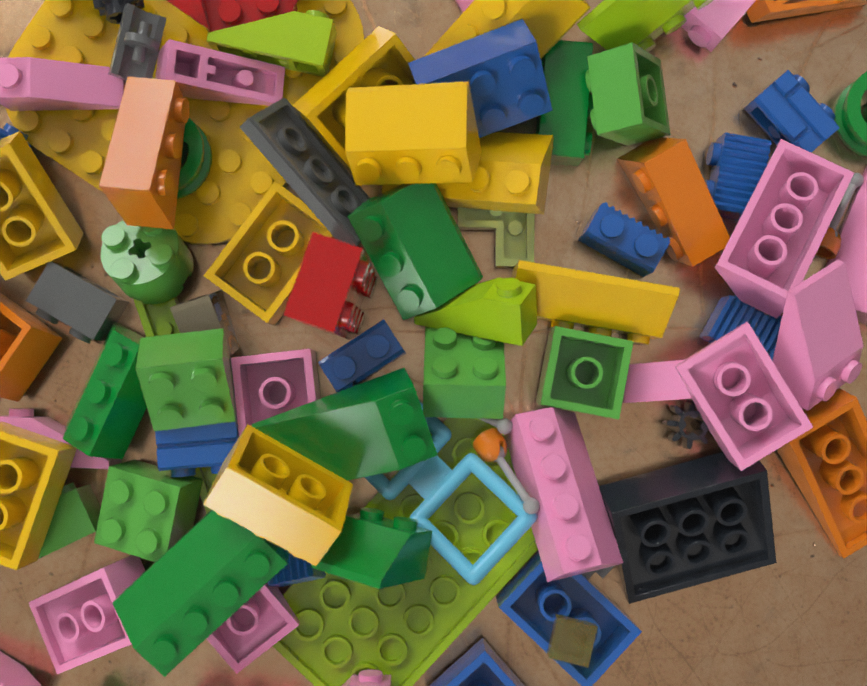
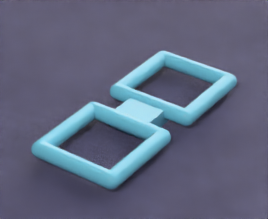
M425 417L438 453L451 439V431L437 417ZM474 453L467 454L453 470L437 455L401 469L391 480L383 473L364 477L387 500L395 499L408 484L425 499L409 518L418 520L417 527L432 530L430 545L470 585L478 584L537 520V513H526L523 509L521 497ZM471 473L517 515V518L474 564L428 520Z

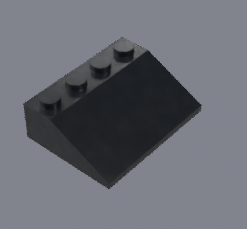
M723 452L599 486L623 563L618 565V569L629 604L777 563L767 469L760 461L741 471L726 458Z

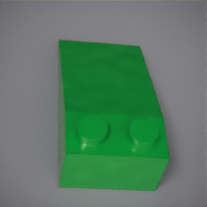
M405 367L252 424V427L347 481L401 470L438 455L415 386Z

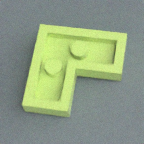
M458 207L457 225L460 230H495V268H514L519 260L534 262L535 214Z

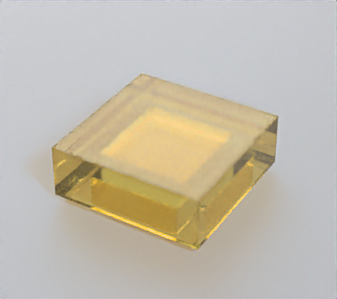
M556 614L547 650L548 658L588 667L598 628L597 625Z

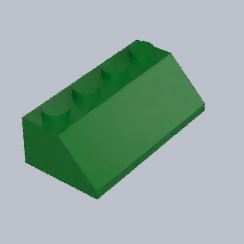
M211 510L126 588L112 604L134 650L165 677L288 564L289 551L267 539L256 536L249 529L228 518L221 517L214 510Z

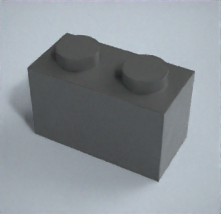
M54 261L48 262L26 299L28 303L38 308L36 314L39 317L53 324H58L59 321L71 327L69 333L72 336L86 343H91L92 340L105 341L113 322L117 323L129 303L127 300L68 266Z

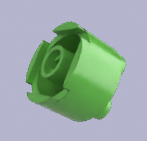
M122 220L116 225L107 227L102 233L101 262L103 268L130 298L150 305L167 302L180 294L184 289L183 283L188 275L190 277L192 275L194 267L193 257L175 228L172 230L129 226Z

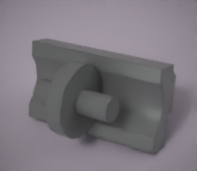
M127 3L124 6L108 74L123 80H127V77L152 78L166 18L143 11Z

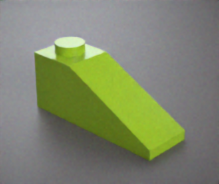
M307 10L306 13L292 11L209 32L206 41L212 50L324 77L329 72L337 31L334 20L330 19L323 12L317 10Z
M495 278L478 283L438 308L415 316L414 324L436 329L450 328L460 334L523 346L537 325L536 284L521 282L516 278Z

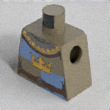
M222 290L170 307L180 333L224 328L229 355H232L239 349L237 336Z

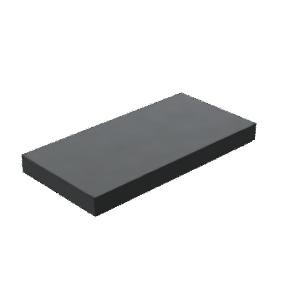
M282 98L249 117L240 126L242 131L336 240L358 246L361 241L347 216L363 202L370 199V197L360 185H355L353 177L290 102Z

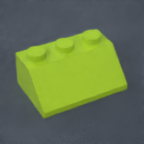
M603 0L577 25L583 33L606 50L634 43L649 52L656 46L654 40L663 32L666 35L674 32L687 21L684 15L694 7L697 10L702 9L713 0Z

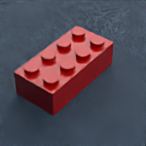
M312 232L283 316L348 340L352 333L358 334L365 313L360 309L364 296L371 298L378 276H375V272H373L374 268L364 249Z

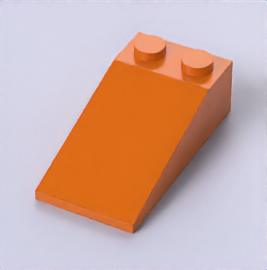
M0 293V397L19 402L62 340V337L2 293Z
M838 388L828 401L822 400L808 411L802 408L813 428L778 448L777 451L837 553L844 559L867 545V420L857 397Z

